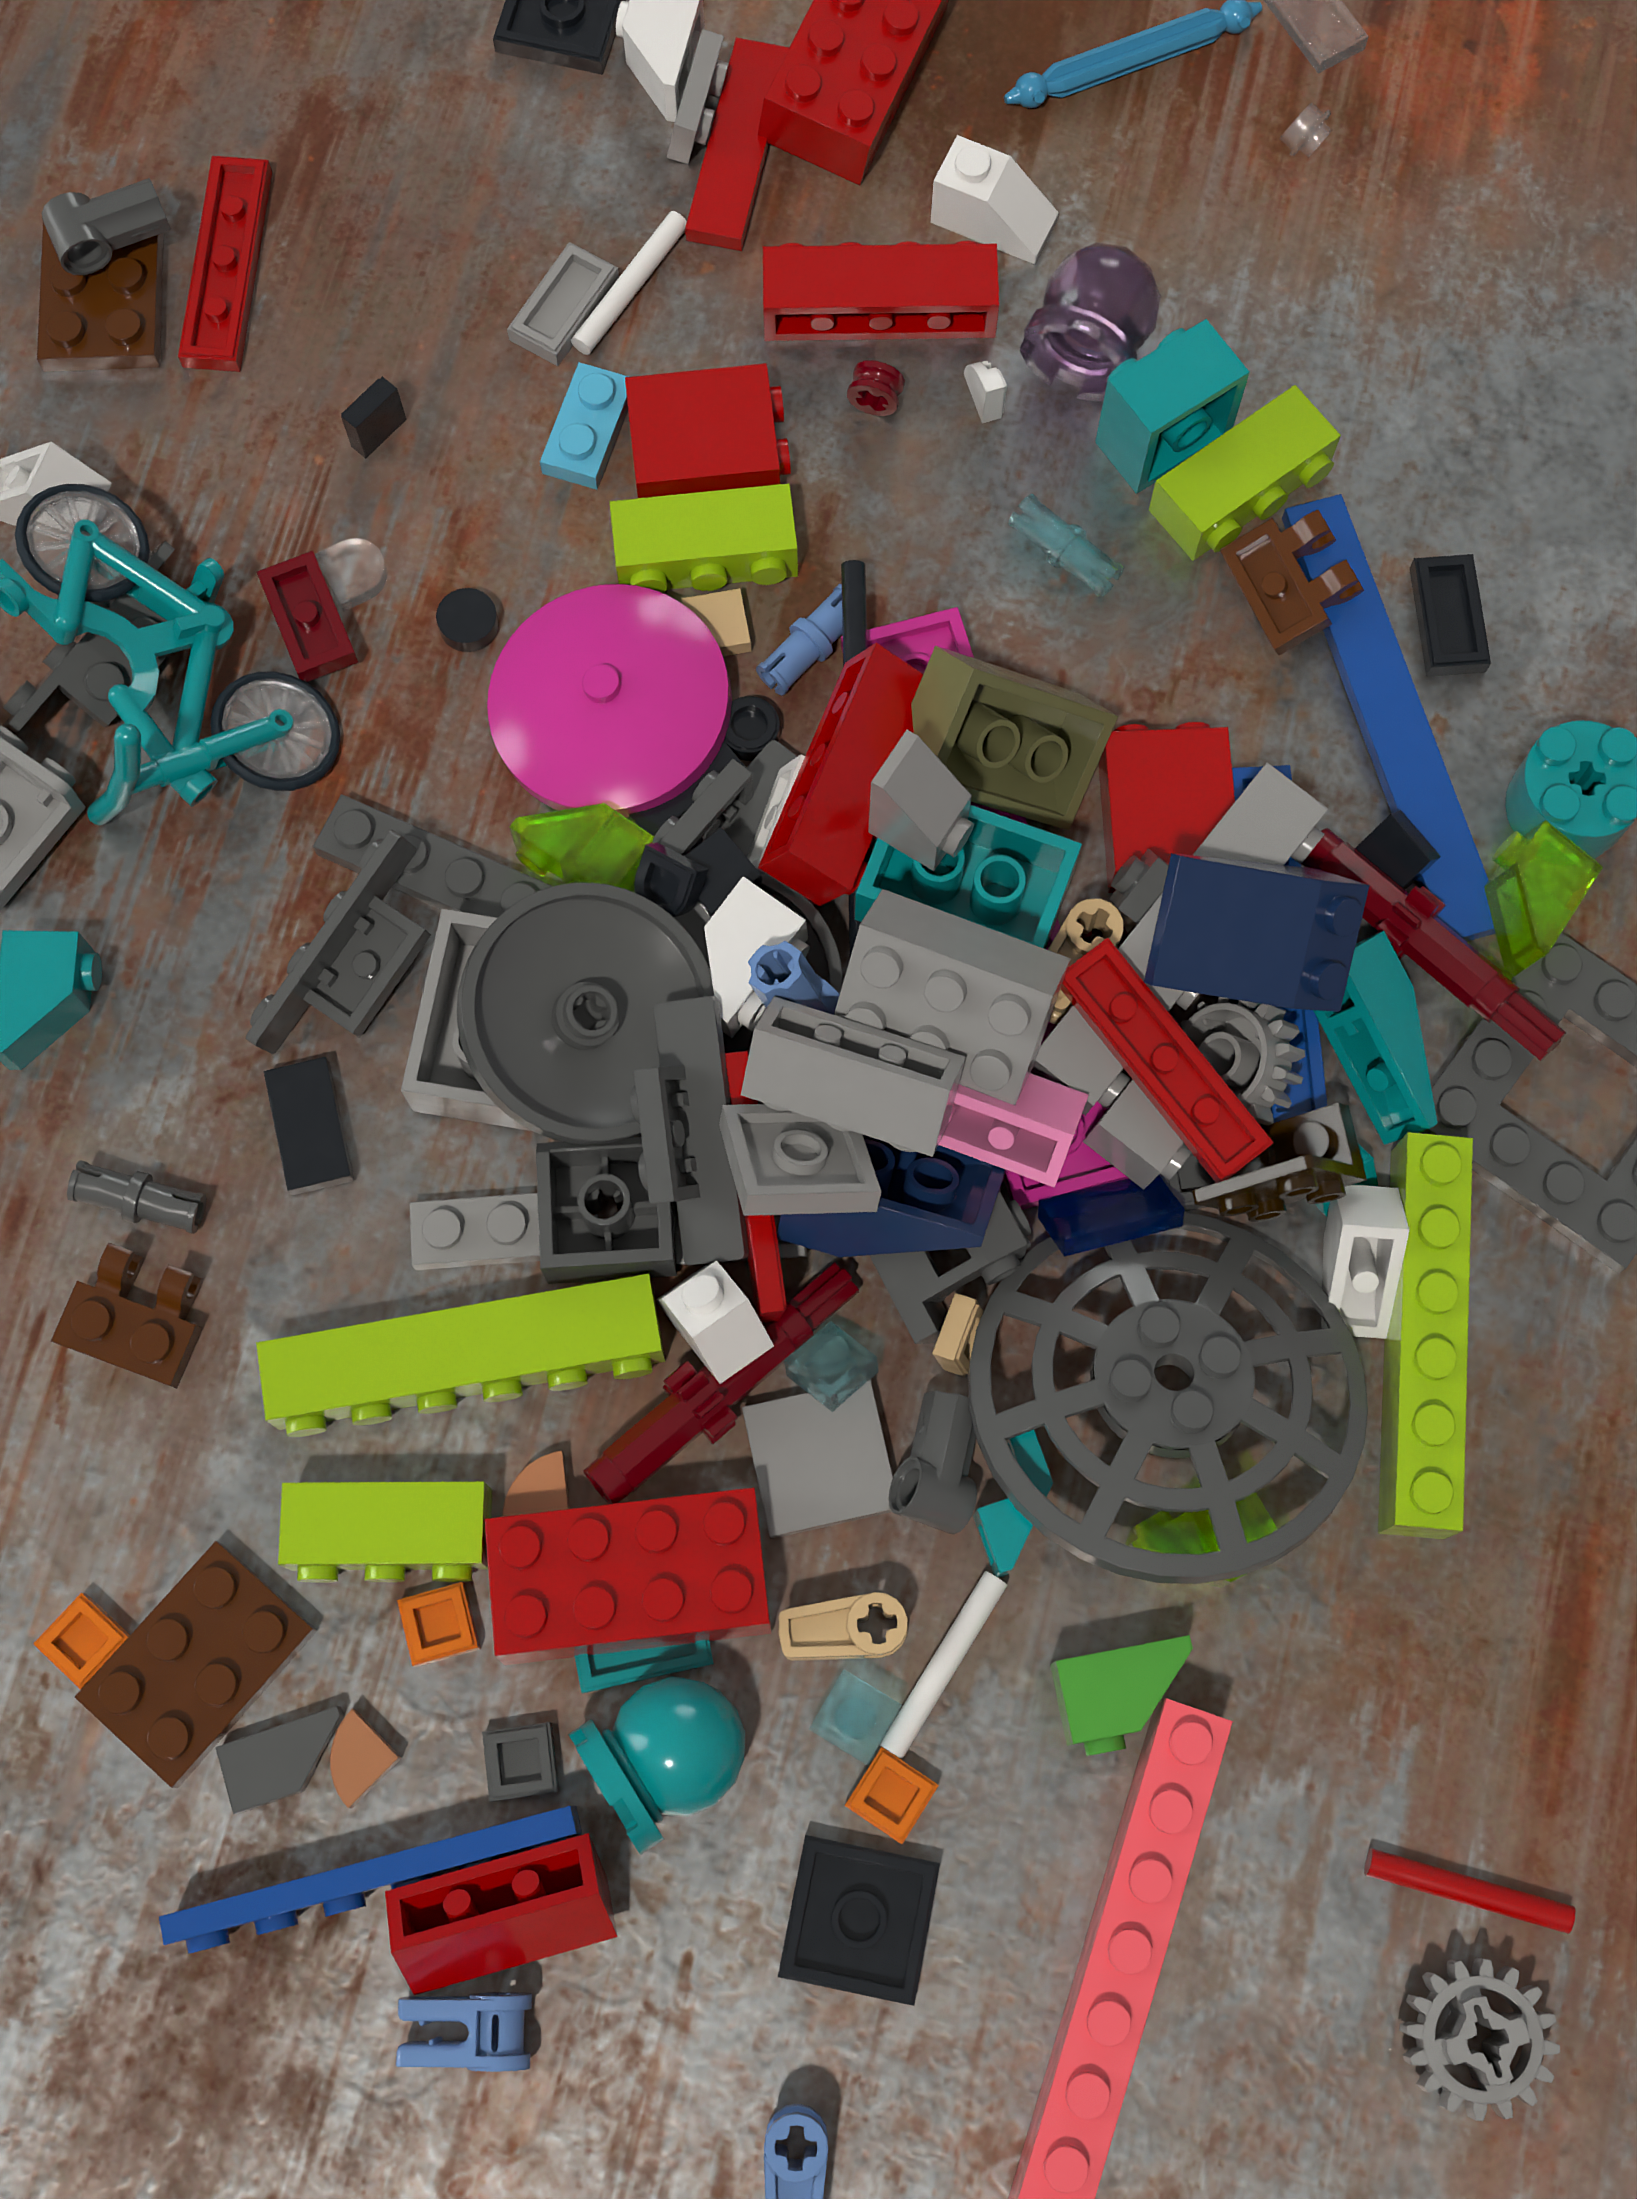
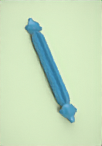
M1227 0L1223 3L1220 10L1204 8L1053 63L1042 75L1035 72L1025 73L1019 77L1015 87L1004 95V101L1006 104H1020L1026 108H1036L1045 101L1047 95L1063 98L1213 43L1224 31L1231 34L1241 33L1248 28L1252 18L1262 11V4L1260 2H1247L1246 0Z

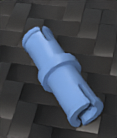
M838 584L833 589V592L806 619L798 618L789 627L791 635L764 662H761L756 667L758 676L770 689L777 683L774 690L778 695H785L789 691L788 688L816 660L823 662L833 652L831 645L843 634L842 584Z

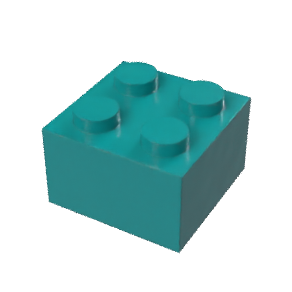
M1207 319L1187 331L1184 328H1179L1167 335L1160 342L1156 350L1138 361L1135 358L1124 361L1109 375L1095 443L1133 491L1138 494L1234 427L1250 371Z

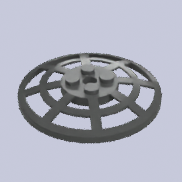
M1136 1209L1102 1214L1068 1226L1037 1244L1019 1260L1022 1266L1021 1269L1003 1279L990 1296L976 1329L968 1369L969 1409L977 1443L993 1478L1014 1507L1045 1537L1079 1559L1118 1575L1155 1583L1201 1584L1236 1578L1273 1564L1302 1545L1330 1517L1351 1483L1364 1448L1368 1416L1365 1374L1354 1339L1336 1306L1329 1302L1328 1296L1312 1276L1283 1251L1253 1233L1216 1218L1178 1210ZM1137 1226L1173 1227L1207 1234L1226 1241L1228 1244L1218 1262L1181 1252L1149 1251L1137 1253L1124 1228ZM1097 1234L1111 1259L1080 1275L1060 1293L1054 1303L1017 1292L1026 1277L1045 1259L1074 1241ZM1252 1254L1273 1266L1300 1289L1323 1317L1328 1329L1297 1332L1291 1320L1275 1300L1252 1280L1242 1275ZM1147 1270H1179L1204 1276L1208 1280L1196 1303L1175 1299H1159ZM1120 1277L1133 1306L1118 1315L1109 1325L1073 1311L1075 1306L1090 1292ZM1232 1291L1243 1296L1260 1311L1274 1329L1275 1336L1243 1341L1236 1330L1219 1316ZM1003 1315L1040 1327L1036 1336L1031 1362L1032 1390L1035 1399L996 1414L991 1391V1357L996 1331ZM1059 1334L1096 1349L1091 1364L1090 1381L1056 1392L1053 1380V1356ZM1342 1354L1347 1370L1350 1409L1347 1436L1340 1454L1306 1431L1310 1420L1313 1397L1311 1368L1308 1362V1358ZM1288 1361L1292 1381V1400L1288 1419L1252 1398L1255 1386L1254 1367ZM1163 1365L1177 1366L1187 1374L1190 1386L1179 1391L1166 1389L1157 1381L1154 1370ZM1096 1408L1098 1409L1110 1429L1123 1439L1110 1466L1101 1461L1081 1442L1069 1426L1066 1418ZM1241 1423L1275 1443L1273 1449L1257 1465L1238 1477L1228 1480L1217 1447L1226 1442ZM1044 1426L1050 1439L1064 1458L1087 1480L1099 1487L1081 1524L1060 1511L1033 1485L1013 1457L1006 1440ZM1148 1453L1167 1458L1191 1457L1201 1487L1193 1489L1167 1488L1144 1483L1135 1478ZM1293 1455L1328 1479L1320 1493L1294 1519L1268 1536L1249 1543L1246 1542L1235 1502L1248 1498L1268 1485L1288 1465ZM1124 1500L1137 1506L1165 1512H1199L1208 1510L1219 1551L1203 1554L1160 1553L1127 1546L1107 1538L1106 1535Z

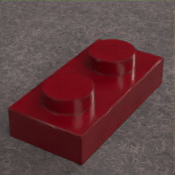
M313 551L256 572L299 679L309 682L358 663Z

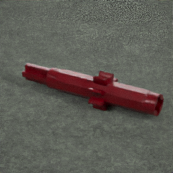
M1329 828L1321 831L1324 833V836L1301 865L1305 868L1319 869L1370 885L1362 918L1374 927L1378 933L1382 931L1386 933L1399 960L1406 954L1468 1008L1471 1007L1488 1023L1491 1021L1495 1022L1538 1060L1542 1061L1550 1051H1553L1559 1045L1566 1032L1519 993L1520 988L1502 974L1500 969L1436 917L1446 906L1441 900L1424 886L1420 889L1415 886L1410 893L1406 892Z
M833 1263L789 1302L786 1301L787 1308L780 1320L762 1323L774 1347L721 1384L718 1383L706 1366L697 1372L689 1361H685L663 1380L665 1383L663 1389L669 1396L583 1470L586 1478L608 1504L620 1503L702 1433L711 1444L718 1441L736 1425L735 1420L738 1417L731 1408L790 1359L799 1348L814 1336L813 1331L859 1293V1289L851 1281V1275L844 1268L841 1270L836 1263Z

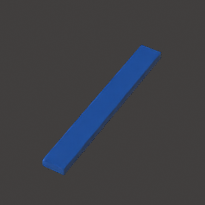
M1342 494L1285 508L1281 518L1285 530L1307 514L1319 510L1336 539L1332 545L1324 550L1297 559L1308 581L1316 579L1334 565L1347 560L1364 589L1362 593L1353 599L1324 609L1332 625L1323 631L1391 814L1401 810L1441 856L1417 879L1419 889L1424 886L1446 905L1436 917L1466 942L1500 933L1506 926Z

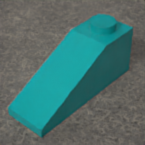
M1382 931L1356 943L1340 1012L1313 1011L1383 1144L1387 1145L1402 1139L1407 1132L1419 1133L1432 1128L1438 1122L1414 987L1386 933Z

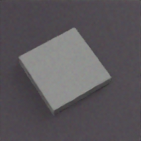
M764 1104L722 1105L719 1127L743 1216L877 1212L881 1189L862 1134L853 1131H839L830 1127L825 1122L791 1111L774 1110Z
M870 1379L742 1407L770 1539L892 1512L889 1508L888 1498L893 1476Z

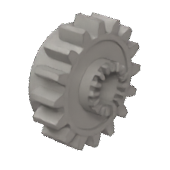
M1219 997L1218 1004L1213 1005L1202 1001L1197 1005V1013L1188 1021L1182 1020L1180 1023L1182 1030L1254 1119L1260 1124L1270 1126L1274 1123L1270 1108L1274 1104L1289 1108L1292 1104L1288 1095L1284 1093L1287 1084H1302L1303 1077L1292 1072L1291 1068L1292 1062L1299 1061L1305 1057V1050L1292 1046L1289 1043L1300 1032L1298 1026L1283 1020L1286 1011L1279 1006Z

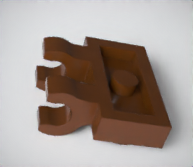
M1319 510L1307 514L1283 532H1281L1275 520L1271 518L1220 549L1273 649L1278 655L1285 653L1332 625L1324 610L1325 608L1345 603L1364 591L1347 560L1334 565L1316 579L1308 581L1297 559L1302 556L1318 553L1336 541Z
M108 1243L98 1265L95 1287L76 1281L51 1342L177 1389L202 1331L200 1326L185 1320L199 1293L203 1279L194 1276L191 1272L168 1264L158 1286L157 1302L154 1309L128 1300L126 1298L140 1272L144 1258L134 1254L135 1252Z

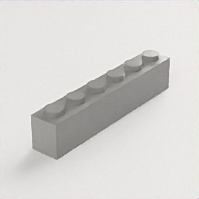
M1267 762L1193 855L1284 865L1291 857L1301 865L1324 836V833L1317 829L1315 825L1328 808ZM1162 894L1118 948V951L1143 981ZM1146 984L1167 1011L1175 1003L1186 1010L1199 994ZM1074 1006L1069 1009L1042 1043L1031 1070V1074L1089 1094L1082 1113L1085 1116L1096 1102H1099L1108 1109L1131 1080L1129 1076L1122 1072V1065Z

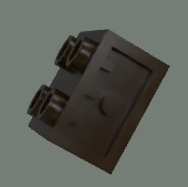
M1338 1102L1275 1122L1270 1126H1263L1262 1129L1274 1142L1271 1146L1232 1175L1230 1179L1192 1191L1195 1205L1219 1209L1220 1216L1246 1214L1251 1222L1265 1221L1283 1216L1287 1213L1286 1204L1306 1199L1308 1204H1320L1346 1196L1345 1186L1367 1180L1349 1105Z

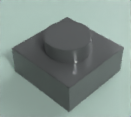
M1150 849L1145 852L1141 859L1133 855L1115 875L1111 886L1116 891L1109 899L1121 912L1138 924L1163 893L1169 864Z

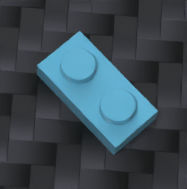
M578 362L540 460L542 474L598 490L628 412L625 377L629 376Z

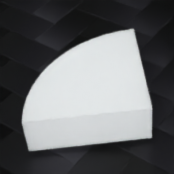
M988 361L967 365L964 370V377L982 424L1002 418L1007 384L1001 371L996 367L991 368V363H988Z

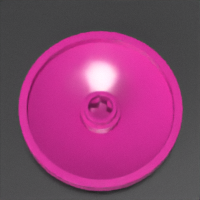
M604 584L575 590L556 598L534 612L512 634L502 649L491 675L487 701L488 721L492 738L500 756L517 782L528 793L549 807L568 815L596 820H614L628 818L629 814L645 811L673 799L688 789L703 775L717 756L725 739L731 715L732 693L728 670L718 643L711 631L694 612L674 598L653 589L636 585Z

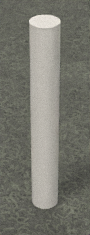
M675 211L669 212L571 338V343L579 352L585 355H589L685 232L687 221L681 214Z
M987 1571L983 1573L879 1744L902 1760L1008 1586L1004 1581Z

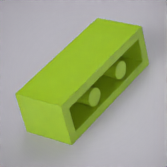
M1293 385L1157 479L1149 511L1192 561L1210 549L1215 553L1220 552V549L1233 542L1239 536L1242 527L1257 516L1260 520H1265L1275 514L1285 504L1288 495L1302 485L1306 488H1311L1322 481L1334 466L1332 458L1341 435L1296 385Z
M790 483L609 501L619 584L636 585L664 593L670 589L690 587L700 591H713L722 588L726 584L750 581L760 585H772L783 581L785 578L798 577L797 541Z
M484 1481L282 1483L278 1565L291 1571H298L297 1581L310 1583L338 1582V1570H365L364 1581L403 1582L405 1581L406 1570H432V1581H472L473 1570L488 1569L484 1519L492 1518V1489Z

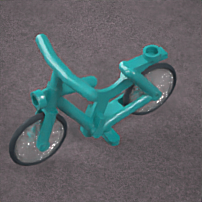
M62 484L49 487L36 494L23 507L17 519L15 529L17 552L24 567L31 576L47 590L57 594L58 598L53 599L34 590L6 561L1 559L0 607L14 617L26 611L60 645H68L75 640L76 636L86 632L104 636L120 647L128 658L132 671V684L129 687L117 684L110 688L108 692L110 704L125 724L120 725L115 731L114 770L107 790L88 807L87 816L90 822L95 825L109 823L128 806L133 794L158 785L161 787L170 785L185 802L193 807L204 799L218 782L210 772L228 766L231 771L244 781L260 788L274 791L301 789L310 786L325 776L334 765L339 753L340 730L338 720L331 705L319 691L307 682L289 674L275 671L255 672L244 675L230 683L218 696L212 709L210 723L212 736L199 741L216 650H220L228 644L234 631L233 620L230 614L223 607L214 603L224 579V571L217 561L207 558L200 563L190 587L185 590L148 565L150 553L148 536L140 518L131 507L116 495L98 487L85 484ZM126 593L167 621L138 629L124 617L91 602L115 599ZM191 648L171 745L147 712L156 695L159 677L156 657ZM141 747L150 757V762L141 764Z

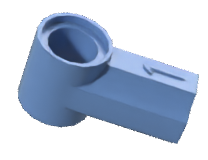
M787 941L773 946L762 945L749 959L748 964L751 967V977L748 983L766 1008L775 996L834 1015L840 994L828 982L818 976L803 953Z

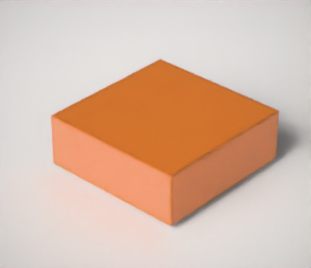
M459 1582L397 1600L412 1666L419 1667L481 1649L465 1583Z
M80 1593L33 1644L79 1689H82L130 1634L88 1594Z
M881 1747L844 1806L900 1844H903L939 1785Z

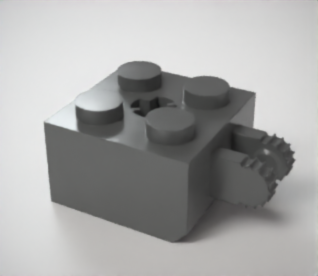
M631 1137L605 1144L537 1143L536 1168L540 1269L548 1284L608 1281L649 1274L650 1278L677 1276L673 1202L649 1204L648 1190L642 1185L638 1169L639 1157L643 1152L641 1137ZM614 1199L617 1209H620V1211L614 1213L613 1217L607 1219H600L598 1214L591 1215L592 1212L602 1210L603 1200Z

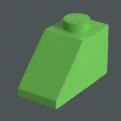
M1190 1635L1058 1660L1050 1664L1066 1745L1083 1743L1086 1756L1126 1749L1124 1735L1142 1730L1191 1653L1193 1647Z

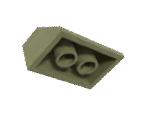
M936 645L911 704L914 734L922 739L972 795L971 802L1069 830L1118 718L1116 714L1077 692Z

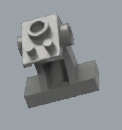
M999 1191L982 1246L966 1248L971 1259L942 1276L928 1251L869 1256L914 1343H936L947 1315V1311L942 1304L944 1299L958 1288L979 1276L984 1278L987 1285H991L1021 1269L1022 1266L1019 1260L1025 1256L1026 1249L1031 1247L1027 1236L1031 1235V1228L1016 1200L1013 1199L1006 1203Z

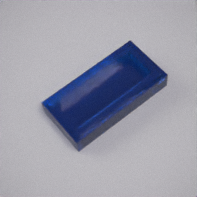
M1158 1175L1145 1189H1142L1128 1178L1038 1200V1219L1063 1256L1066 1257L1182 1227L1184 1207L1160 1175Z

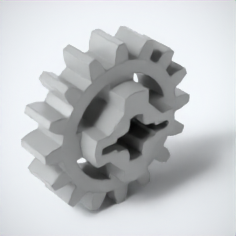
M1476 1957L1472 1965L1471 1974L1468 1973L1462 1961L1449 1960L1447 1961L1449 1979L1444 1981L1438 1975L1426 1972L1422 1977L1430 1991L1429 1995L1426 1998L1408 1994L1406 2002L1419 2013L1416 2022L1400 2023L1399 2031L1416 2038L1417 2047L1411 2048L1403 2054L1404 2061L1411 2065H1424L1426 2070L1421 2074L1416 2084L1427 2093L1442 2087L1439 2106L1454 2113L1465 2099L1467 2116L1476 2121L1484 2120L1487 2104L1491 2105L1497 2116L1503 2119L1513 2118V2108L1510 2099L1516 2097L1523 2103L1534 2106L1538 2101L1534 2091L1529 2086L1534 2078L1552 2083L1554 2075L1541 2065L1543 2055L1560 2053V2045L1545 2040L1542 2031L1557 2022L1555 2015L1534 2010L1533 2006L1542 1995V1991L1538 1987L1527 1985L1518 1990L1516 1989L1519 1979V1971L1517 1969L1503 1966L1494 1978L1492 1962L1489 1959ZM1480 1989H1488L1495 1992L1506 2000L1514 2011L1510 2013L1494 2012L1490 2009L1487 1997L1481 1995ZM1448 2003L1449 2015L1441 2031L1435 2032L1439 2015ZM1475 2023L1490 2028L1491 2037L1482 2041L1483 2053L1468 2048L1467 2039L1477 2035ZM1523 2045L1520 2059L1511 2072L1509 2067L1518 2046ZM1465 2064L1469 2068L1472 2079L1477 2081L1479 2088L1461 2084L1449 2074L1444 2065Z

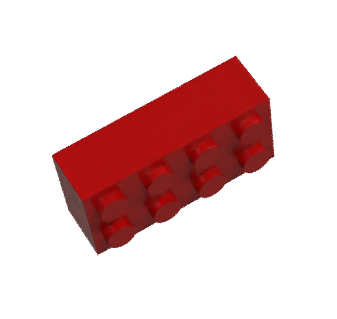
M813 0L764 97L757 135L767 138V143L860 186L939 26L949 0Z
M755 1487L484 1519L494 1654L504 1665L572 1658L581 1654L595 1655L689 1644L700 1640L715 1641L771 1634Z

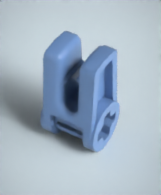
M486 1992L473 1993L470 1996H408L399 1998L398 2016L400 2020L418 2021L420 2026L432 2022H461L467 2026L469 2035L466 2041H443V2038L438 2036L429 2041H409L398 2046L396 2051V2067H454L486 2072L530 2069V2052H524L525 2010L532 2009V1993Z
M802 2104L786 2105L775 2112L768 2122L764 2142L765 2199H823L828 2157V2134L826 2124L821 2115L810 2106ZM798 2125L804 2127L805 2139L817 2142L816 2145H809L804 2148L802 2159L789 2158L788 2146L777 2144L776 2140L788 2138L790 2126Z

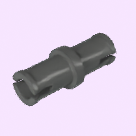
M82 1160L77 1162L76 1170L72 1171L67 1188V1198L70 1201H80L120 1212L123 1220L137 1224L141 1219H146L183 1229L191 1234L197 1232L198 1224L202 1222L207 1200L206 1195L203 1193H193L153 1182L152 1175L136 1171L131 1176L90 1165Z

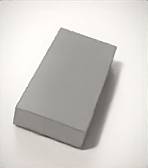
M569 242L507 328L509 340L559 366L573 346L571 338L619 278L618 267Z

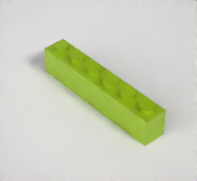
M1407 1132L1391 1151L1390 1187L1399 1189L1410 1230L1387 1338L1384 1339L1378 1513L1379 1534L1444 1540L1463 1531L1473 1138Z
M649 1274L256 1342L265 1421L278 1430L286 1429L288 1437L319 1434L327 1430L326 1422L351 1417L353 1425L378 1424L392 1419L391 1410L417 1406L418 1413L420 1414L445 1412L458 1407V1398L483 1394L484 1402L512 1400L523 1395L522 1387L548 1383V1388L551 1391L575 1389L588 1384V1375L613 1371L614 1379L637 1378L651 1374L653 1372L652 1364L666 1362L654 1289Z

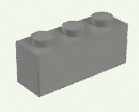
M774 996L754 1028L741 1096L760 1101L774 1110L791 1111L825 1122L830 1127L839 1131H853L887 1142L901 1151L919 1152L933 1157L950 1120L966 1057Z

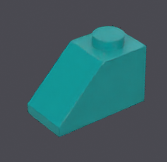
M2 930L0 949V1062L7 1069L22 1070L90 1012L92 991H98L102 982V962L100 955L94 951L79 931Z

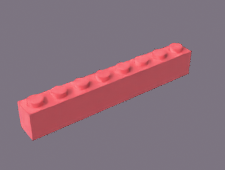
M1167 1698L1160 1700L1152 1713L1008 2199H1095L1233 1723L1231 1720Z

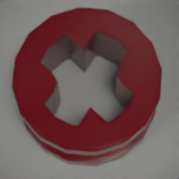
M876 360L859 362L853 371L854 381L847 390L849 402L858 410L874 416L892 415L897 410L899 404L898 396L903 392L905 386L903 375L896 368Z

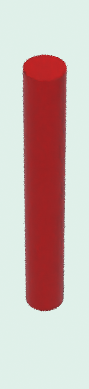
M1370 1848L1367 1854L1364 1868L1365 1876L1567 1934L1572 1931L1576 1911L1572 1905Z

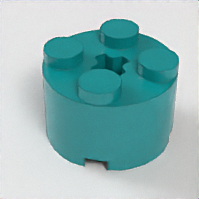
M1584 720L1566 722L1545 730L1516 770L1506 791V815L1516 835L1519 838L1523 835L1529 843L1537 848L1535 853L1543 858L1563 864H1579L1592 861L1615 845L1637 819V738L1625 728H1613L1599 722Z

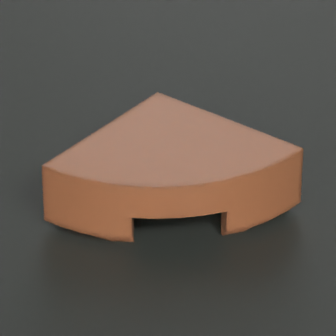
M563 1451L544 1455L530 1463L519 1473L506 1495L502 1517L570 1509Z
M351 1709L340 1723L333 1739L330 1754L332 1780L338 1795L348 1808H353L402 1759L355 1709Z

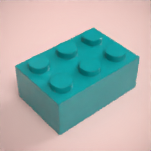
M970 805L968 820L974 823V827L968 840L956 857L946 853L934 871L877 838L856 891L855 920L862 922L882 889L1046 949L1075 872L1082 843Z

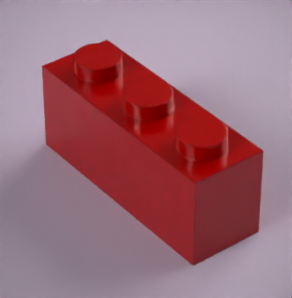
M589 1833L385 1891L391 1954L414 1996L618 1937L607 1875Z

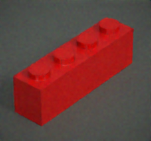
M905 241L896 245H862L856 242H845L833 246H804L799 243L763 246L764 341L996 337L999 312L997 243L979 244L974 241H960L954 244H919L917 242Z
M877 642L845 662L758 866L759 869L818 906L844 894L850 895L858 888L867 866L864 858L870 843L877 838L868 832L871 781L905 731L909 730L914 733L911 704L923 673Z

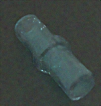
M1030 494L1025 497L1018 505L1025 513L1019 515L1017 512H1013L1008 524L1042 549L1047 555L1046 561L1052 566L1064 568L1093 590L1096 596L1099 598L1104 597L1114 586L1109 580L1112 577L1119 580L1124 572V567L1120 563L1113 561L1085 538L1086 531L1079 525H1068L1042 504L1035 495Z

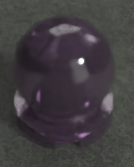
M1096 242L1068 254L1048 279L1043 307L1034 312L1024 329V340L1020 346V353L1028 368L1049 386L1052 385L1056 377L1063 382L1081 388L1076 398L1103 402L1109 375L1124 361L1131 358L1137 360L1136 352L1156 328L1161 295L1151 267L1128 247Z

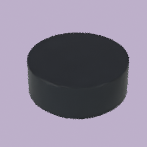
M462 588L452 591L442 599L437 608L436 621L441 637L447 645L461 652L478 651L488 646L496 637L499 620L495 605L491 598L480 590Z
M744 696L732 701L730 721L724 741L740 760L753 761L770 741H779L780 722L776 710L770 703L758 697Z

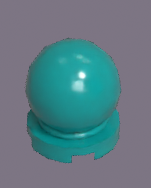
M673 1676L644 1685L621 1706L612 1731L604 1729L601 1734L591 1719L568 1734L609 1806H613L626 1828V1834L640 1855L664 1840L655 1824L662 1822V1815L690 1817L714 1807L736 1783L745 1755V1729L737 1708L718 1689L701 1681Z

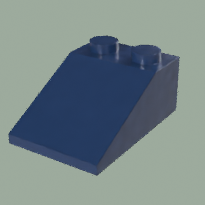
M1171 853L1144 983L1151 986L1291 1009L1340 1012L1370 885L1315 868Z
M863 1135L881 1189L877 1212L784 1214L780 1217L777 1239L837 1257L981 1247L1006 1170L938 1145L934 1156L931 1157L919 1152L901 1151L887 1142Z

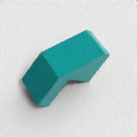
M1035 1430L1006 1440L1017 1463L1033 1485L1047 1497L1053 1481ZM1009 1498L978 1508L973 1515L992 1573L998 1578L1007 1576L1011 1572L1033 1527V1524L1014 1507Z

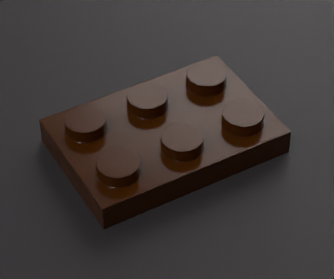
M43 222L37 360L43 372L160 368L164 232L112 251L109 263L94 273L73 275L66 272L61 266Z
M215 1541L76 1694L75 1698L171 1788H179L318 1630L222 1543Z

